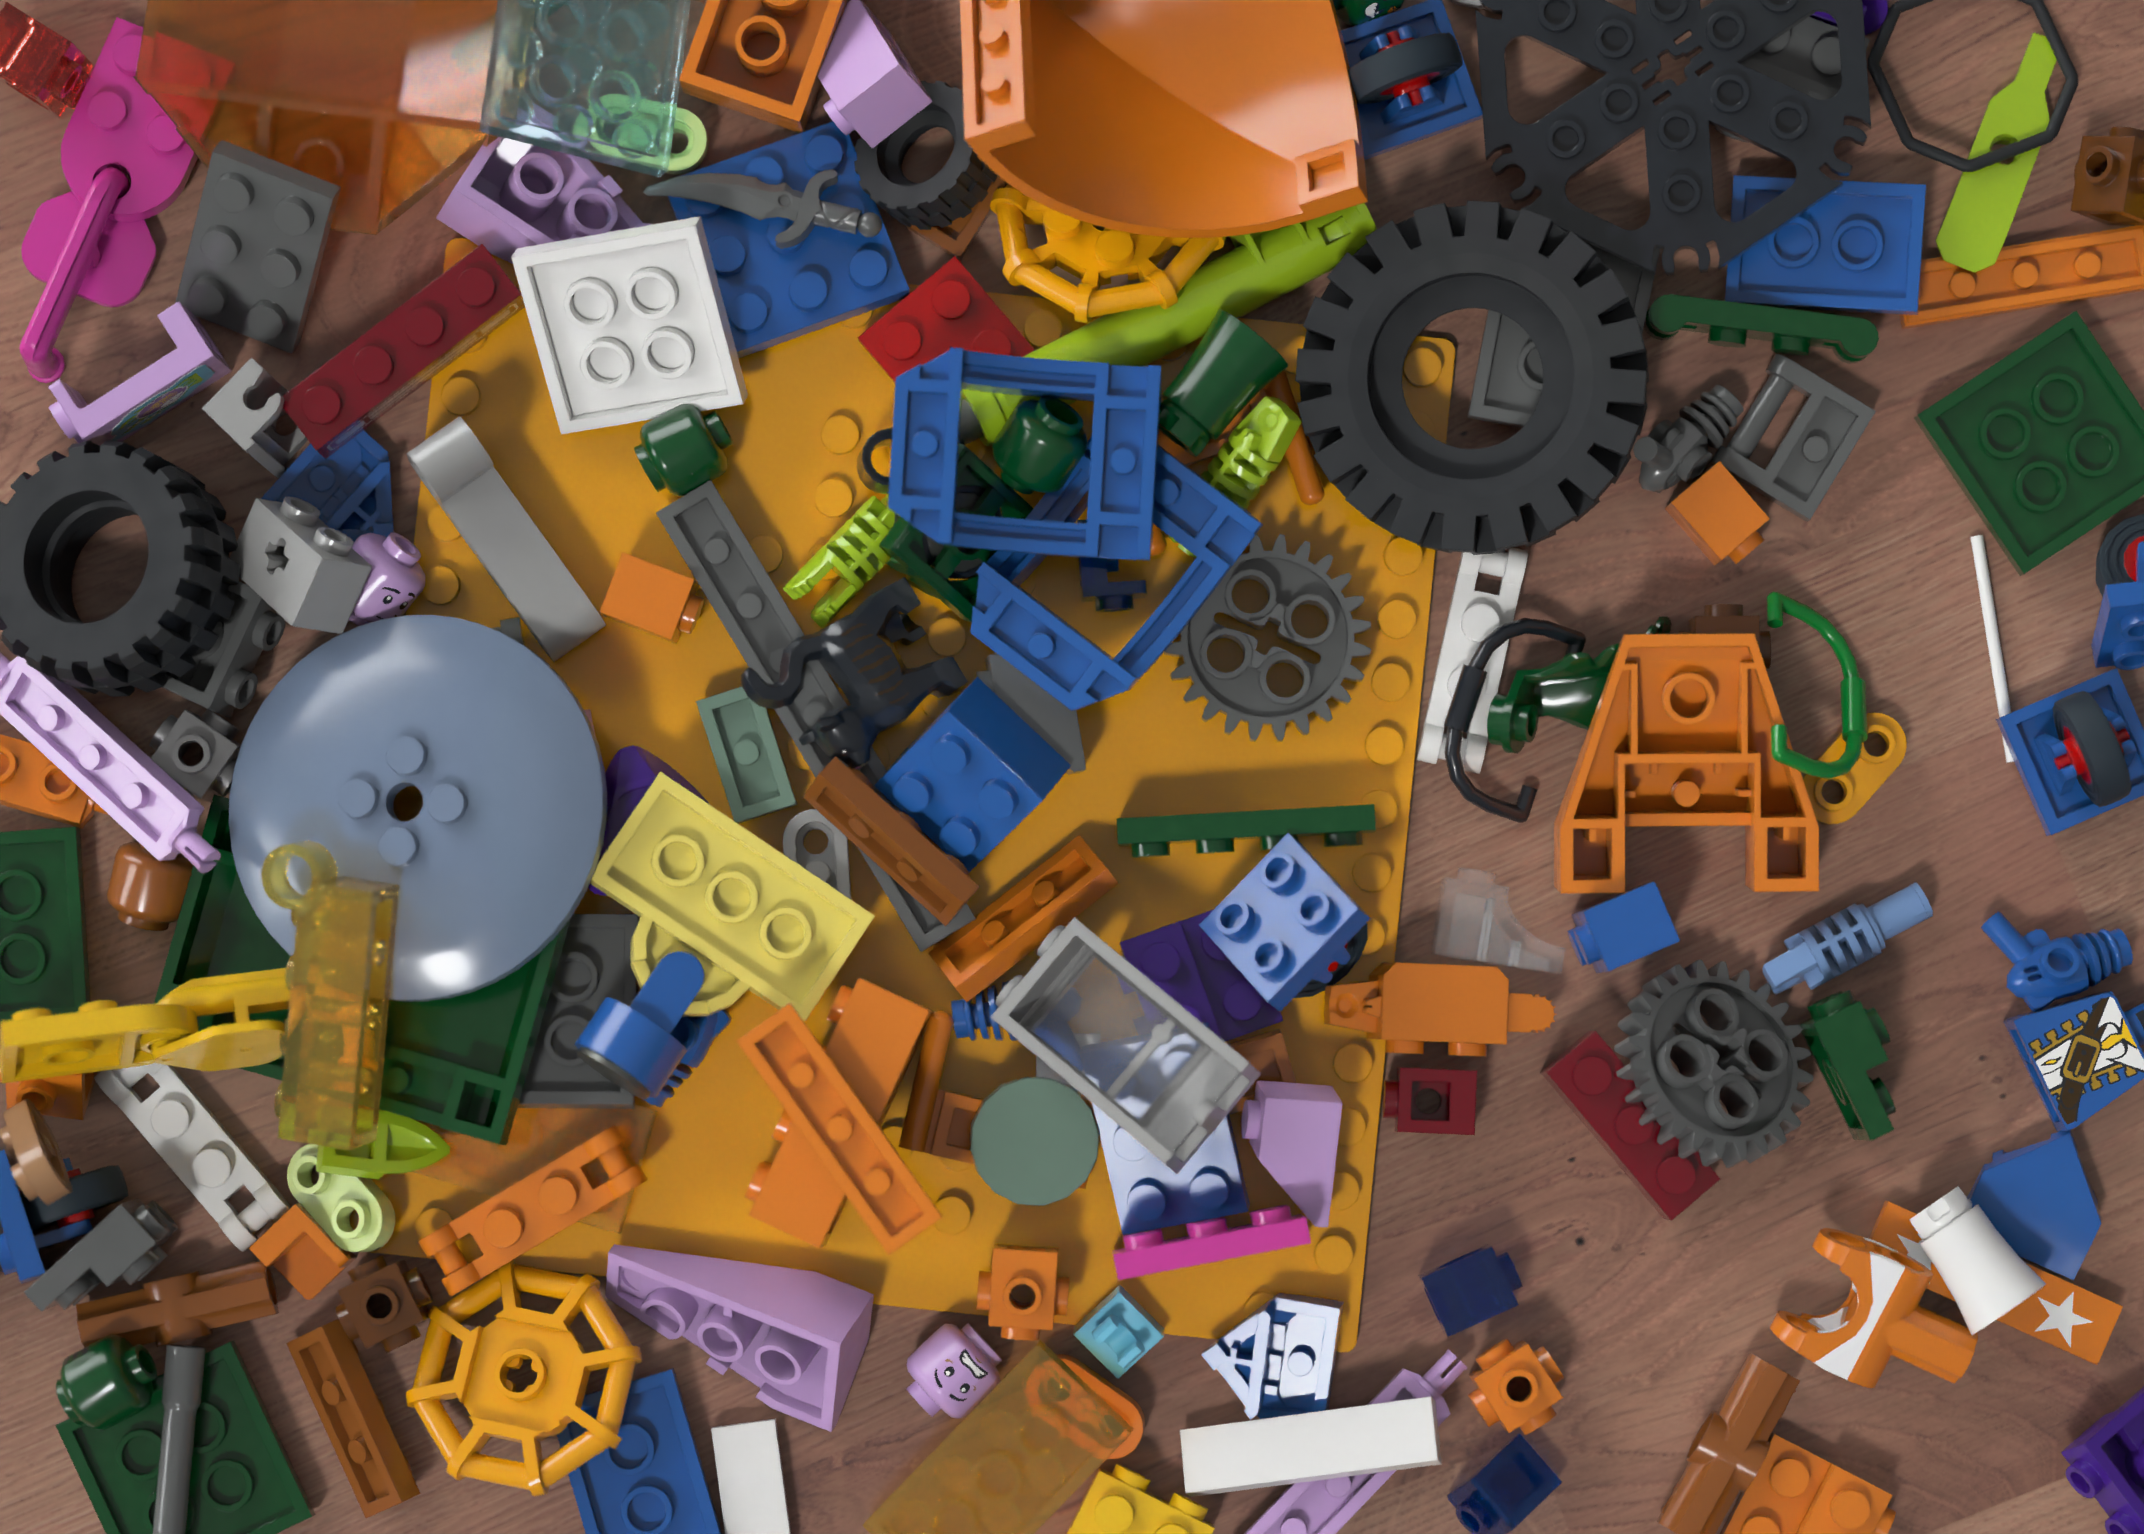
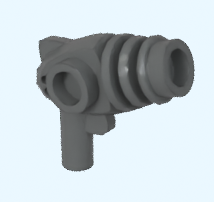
M1715 385L1710 392L1701 393V400H1695L1690 403V407L1684 406L1680 409V417L1674 423L1664 420L1651 431L1648 437H1642L1636 441L1633 452L1634 456L1642 462L1639 474V483L1642 489L1661 493L1663 490H1667L1677 484L1680 480L1691 484L1703 475L1712 460V454L1708 451V446L1720 449L1724 441L1723 438H1726L1729 433V427L1736 426L1737 417L1744 411L1739 400L1730 391L1721 385Z

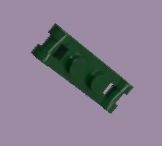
M1673 294L1663 295L1654 301L1647 310L1644 324L1647 333L1658 340H1668L1674 337L1679 330L1707 333L1709 334L1708 343L1724 347H1746L1747 339L1771 341V351L1788 355H1809L1810 346L1833 349L1836 357L1848 364L1858 363L1865 359L1877 347L1879 340L1875 325L1863 318Z

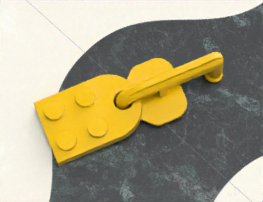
M304 966L192 979L173 989L156 1004L118 1007V1003L115 1001L100 1000L81 1005L78 1008V1012L52 1015V1011L45 1008L27 1009L15 1013L12 1016V1020L1 1021L0 1072L2 1083L130 1068L154 1063L200 1071H220L266 1064L283 1055L287 1037L286 1025L275 1020L250 1021L249 1014L343 1003L348 1035V1055L342 1058V1064L348 1069L359 1072H376L380 1069L381 1065L377 1060V1031L371 996L353 992L331 983ZM233 1012V1024L213 1026L199 1031L198 1016Z

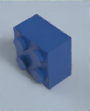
M977 677L902 752L874 786L900 811L912 817L919 825L921 831L946 854L957 858L970 872L1045 799L1071 765Z

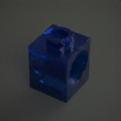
M1488 1244L1418 1275L1441 1329L1448 1337L1518 1306L1519 1304L1513 1291L1523 1287L1508 1252L1496 1256L1493 1247Z

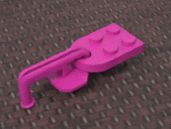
M116 17L62 139L61 165L71 192L47 200L38 207L22 243L21 255L26 269L34 278L47 283L19 347L20 354L29 373L37 381L43 383L54 382L60 378L64 371L65 362L63 355L58 349L54 348V345L76 295L105 307H120L132 302L140 294L157 256L155 243L144 219L157 215L168 208L183 191L236 73L233 63ZM125 174L131 178V186Z

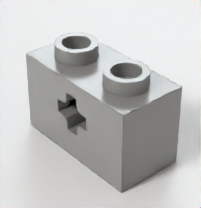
M285 497L283 503L256 498L237 540L238 547L229 558L240 564L239 577L291 626L342 634L372 566L352 549L354 542L350 537L340 531L329 528L319 519L320 511L312 504L295 497Z

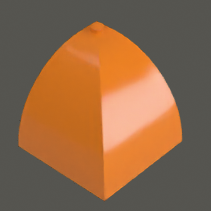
M960 0L965 140L978 157L1001 179L1024 195L1050 209L1080 221L1140 235L1171 238H1214L1279 229L1368 202L1363 142L1356 95L1348 72L1350 66L1333 0Z

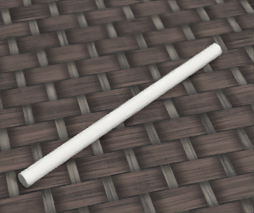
M1977 535L1970 538L2000 718L2011 713V706L1983 535ZM2003 738L2006 763L2014 762Z

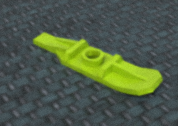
M2033 32L2014 81L1990 99L1967 160L1991 152L1994 145L2004 144L2007 146L2046 131L2050 118L2045 90L2057 59L2045 36ZM2041 146L2014 156L2013 161L2009 164L1998 162L1975 172L1962 171L1935 239L1943 261L1973 273L1996 263Z

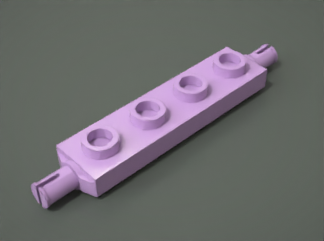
M0 652V714L158 861L173 860L181 853L200 873L210 871L217 864L213 860H219L221 854L196 832L199 817L205 808L71 685L28 666L26 659L17 656L10 661Z
M1447 1349L1446 1353L1423 1377L1402 1368L1367 1405L1432 1397L1436 1402L1439 1427L1451 1414L1441 1394L1468 1367L1458 1359L1441 1377V1374L1457 1358ZM1396 1470L1291 1484L1244 1534H1336Z

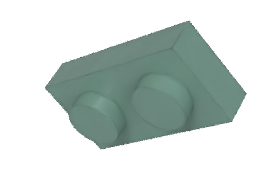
M743 687L696 701L734 821L739 824L798 805L767 708L758 706L748 698Z

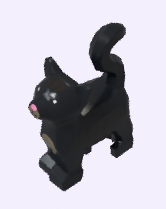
M905 577L871 594L852 614L841 618L814 634L795 639L783 650L780 678L776 683L769 684L765 682L752 668H746L741 674V686L748 698L760 707L778 709L792 704L804 688L806 663L818 660L843 690L851 705L828 710L798 740L802 746L816 742L829 758L836 756L852 769L861 768L870 761L871 746L879 733L905 721L928 695L932 694L938 698L953 695L962 690L968 681L953 657H946L915 668H907L893 643L898 641L908 646L926 635L923 627L915 624L908 616V613L919 606L921 602Z

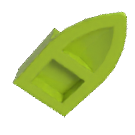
M326 1103L320 1110L316 1172L379 1180L384 1174H402L426 1168L450 1153V1146L437 1133L426 1125L406 1116L384 1110Z

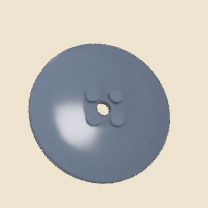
M406 615L364 624L332 638L299 661L277 683L253 718L239 750L229 796L230 841L236 870L251 906L270 935L289 955L323 979L353 992L395 1001H433L474 992L498 982L520 969L538 955L562 930L584 897L597 867L607 820L606 777L599 744L586 713L565 681L547 662L509 636L479 623L439 615ZM416 786L423 796L422 809L414 819L400 821L393 810L394 799L402 789Z

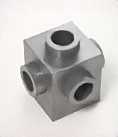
M207 709L202 717L184 710L179 719L170 715L156 731L150 742V747L156 750L151 759L192 797L196 795L200 799L212 802L214 794L225 797L230 792L233 771L241 747L233 738L239 729L212 710ZM192 742H198L204 751L203 759L195 766H188L184 763L182 756Z

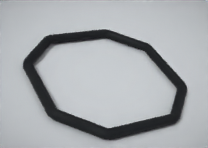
M1898 0L1889 7L1868 57V70L1898 136L1906 148L1960 171L1975 172L2050 143L2058 136L2078 86V74L2043 0L2018 1L2032 6L2066 79L2047 129L1971 160L1913 137L1880 66V61L1900 13L1934 0Z

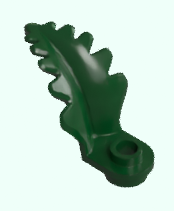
M1659 616L1655 624L1649 626L1646 634H1670L1671 620L1669 617ZM1620 643L1608 646L1595 659H1592L1588 653L1573 652L1542 669L1517 670L1508 695L1496 694L1491 702L1487 719L1489 742L1492 745L1502 746L1506 753L1518 754L1523 749L1525 742L1530 743L1534 740L1538 727V717L1543 716L1557 718L1588 730Z

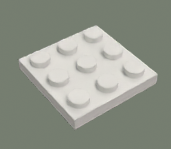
M701 216L517 248L513 253L511 259L561 434L652 420L681 404L694 405L700 411L744 404L748 392Z

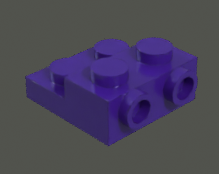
M1213 910L1119 943L1123 953L1122 957L1202 1024L1209 1023L1210 1030L1224 1042L1283 1021L1280 1011L1261 996L1199 926ZM1118 977L1124 996L1136 992ZM1136 992L1145 1015L1133 1020L1138 1036L1151 1034L1157 1025L1164 1024L1169 1018Z
M2143 1387L2116 1411L2103 1415L2061 1452L2070 1464L2066 1469V1477L2071 1486L2086 1498L2095 1497L2109 1516L2105 1521V1529L2108 1534H2144Z

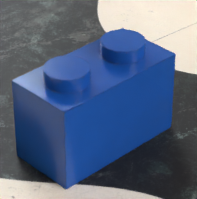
M1655 881L1638 886L1572 914L1576 927L1567 931L1581 965L1593 964L1596 973L1609 972L1680 941Z

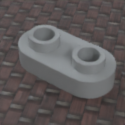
M816 809L800 812L790 820L785 828L783 835L784 855L852 900L848 838ZM812 830H821L828 837V846L820 854H811L805 849L804 838Z

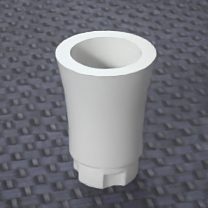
M1958 1186L1910 1219L1911 1224L1918 1232L1917 1235L1925 1240L1920 1246L1932 1261L1954 1297L1971 1335L1988 1326L2046 1285L1995 1229L1981 1207L1977 1204L1972 1208V1202L1970 1199H1967Z

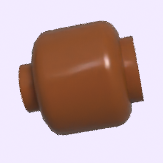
M138 841L125 843L118 848L115 856L107 900L119 912L118 919L121 922L144 930H167L169 923L178 921L193 864L181 853L173 860L158 861Z

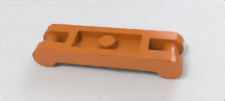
M615 1124L418 1241L427 1258L434 1255L446 1277L441 1281L450 1297L648 1180L640 1165L637 1163L632 1166L621 1148L620 1143L625 1140ZM597 1157L610 1177V1180L598 1187L584 1166ZM471 1233L483 1253L482 1256L470 1263L466 1261L455 1242Z

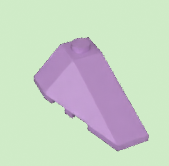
M515 94L436 217V219L476 245L480 246L483 244L490 254L512 264L511 257L517 248L652 225L650 223H643L620 197L623 190L610 175L604 178L581 151L584 146L570 128L518 94Z
M614 1244L608 1252L606 1298L667 1339H678L682 1336L708 1353L710 1358L706 1365L721 1375H724L727 1369L730 1368L759 1387L760 1391L756 1398L772 1409L832 1432L838 1422L869 1340L874 1294L815 1271Z

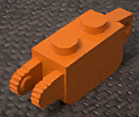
M1382 962L1369 974V981L1326 986L1324 996V1024L1367 1032L1366 1039L1386 1040L1385 1052L1424 1054V1041L1448 1042V1055L1486 1057L1487 1044L1507 1045V1032H1545V1028H1551L1550 1024L1555 1022L1553 1017L1557 1015L1554 1013L1555 1006L1551 1005L1552 1000H1547L1546 996L1509 993V979L1498 967Z

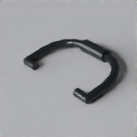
M1522 618L1500 625L1480 642L1469 665L1463 664L1444 722V726L1448 727L1444 751L1451 781L1463 798L1485 812L1518 823H1523L1529 818L1538 789L1522 785L1516 805L1490 797L1477 789L1466 775L1460 751L1463 732L1468 733L1488 673L1484 671V668L1492 653L1505 641L1523 634L1541 635L1568 644L1565 656L1573 652H1583L1586 637L1582 632L1548 620Z

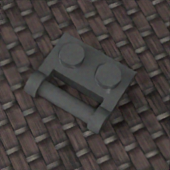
M1775 354L1766 369V372L1770 375L1727 447L1721 446L1720 449H1717L1710 464L1714 466L1720 461L1737 481L1744 483L1808 522L1876 411L1789 358ZM1790 390H1797L1807 396L1808 399L1768 465L1763 469L1751 462L1749 458Z

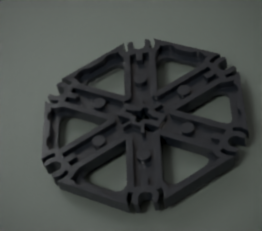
M1480 0V3L1486 10L1494 14H1502V19L1497 20L1485 17L1475 10L1486 160L1497 151L1507 147L1512 148V153L1503 154L1495 160L1491 166L1495 176H1498L1511 167L1521 169L1525 173V181L1519 188H1516L1509 194L1514 203L1524 202L1533 195L1536 189L1542 192L1541 195L1532 204L1523 207L1524 209L1552 219L1554 225L1568 233L1572 231L1584 242L1654 275L1656 273L1653 266V258L1656 247L1664 249L1662 253V266L1667 276L1674 275V257L1682 249L1693 250L1699 258L1700 273L1708 272L1710 267V251L1707 246L1712 243L1717 246L1720 257L1718 270H1720L1842 187L1843 182L1830 179L1820 170L1826 165L1832 173L1839 176H1849L1853 166L1836 157L1834 154L1835 146L1842 140H1850L1861 146H1864L1867 141V135L1861 129L1853 125H1844V120L1850 119L1862 122L1871 129L1862 0H1714L1702 9L1700 7V0H1635L1636 15L1605 0ZM1815 12H1825L1831 15L1837 23L1842 84L1838 93L1830 99L1818 100L1740 64ZM1690 31L1692 35L1676 45L1674 41ZM1518 37H1526L1605 74L1602 78L1533 124L1518 123L1509 113L1505 50L1508 44ZM1699 49L1702 50L1691 58L1690 64L1684 68L1686 78L1684 83L1677 86L1672 79H1667L1662 83L1660 81L1656 82L1646 90L1643 88L1656 79L1655 75L1662 70L1659 60L1662 55L1669 53L1674 60H1677L1683 56L1687 58ZM1643 62L1649 64L1635 74L1632 72L1633 69ZM1711 64L1713 65L1712 68L1698 77L1697 74ZM1669 93L1670 96L1655 106V102ZM1709 124L1792 162L1796 169V179L1793 185L1741 221L1729 222L1722 219L1716 212L1714 205ZM1645 129L1650 216L1644 226L1637 230H1625L1569 202L1565 189L1570 179Z

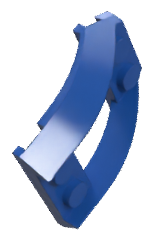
M950 348L949 351L921 366L919 364L896 377L888 508L938 544L1030 554L1150 561L1154 535L1153 515L1162 367L1157 365H1148V367L1122 366L1099 362L1028 358L967 351L963 348ZM963 389L1035 397L1049 396L1064 400L1094 401L1087 524L1014 519L955 512Z
M1092 436L1088 441V448L1064 486L1059 491L1046 493L1025 518L1026 520L1075 523L1088 507ZM1158 445L1153 524L1197 557L1154 613L1114 658L1020 587L1048 556L1043 554L997 551L987 562L982 563L976 571L979 575L976 606H973L971 634L1071 711L1079 710L1130 690L1195 616L1263 524L1246 508L1239 506Z

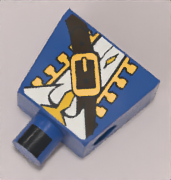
M2105 991L2046 1007L2037 1012L2032 1011L2014 1016L2003 1021L2056 1131H2069L2077 1127L2144 1079V1053L2141 1049V1046L2144 1045V1002L2123 1012L2112 991Z

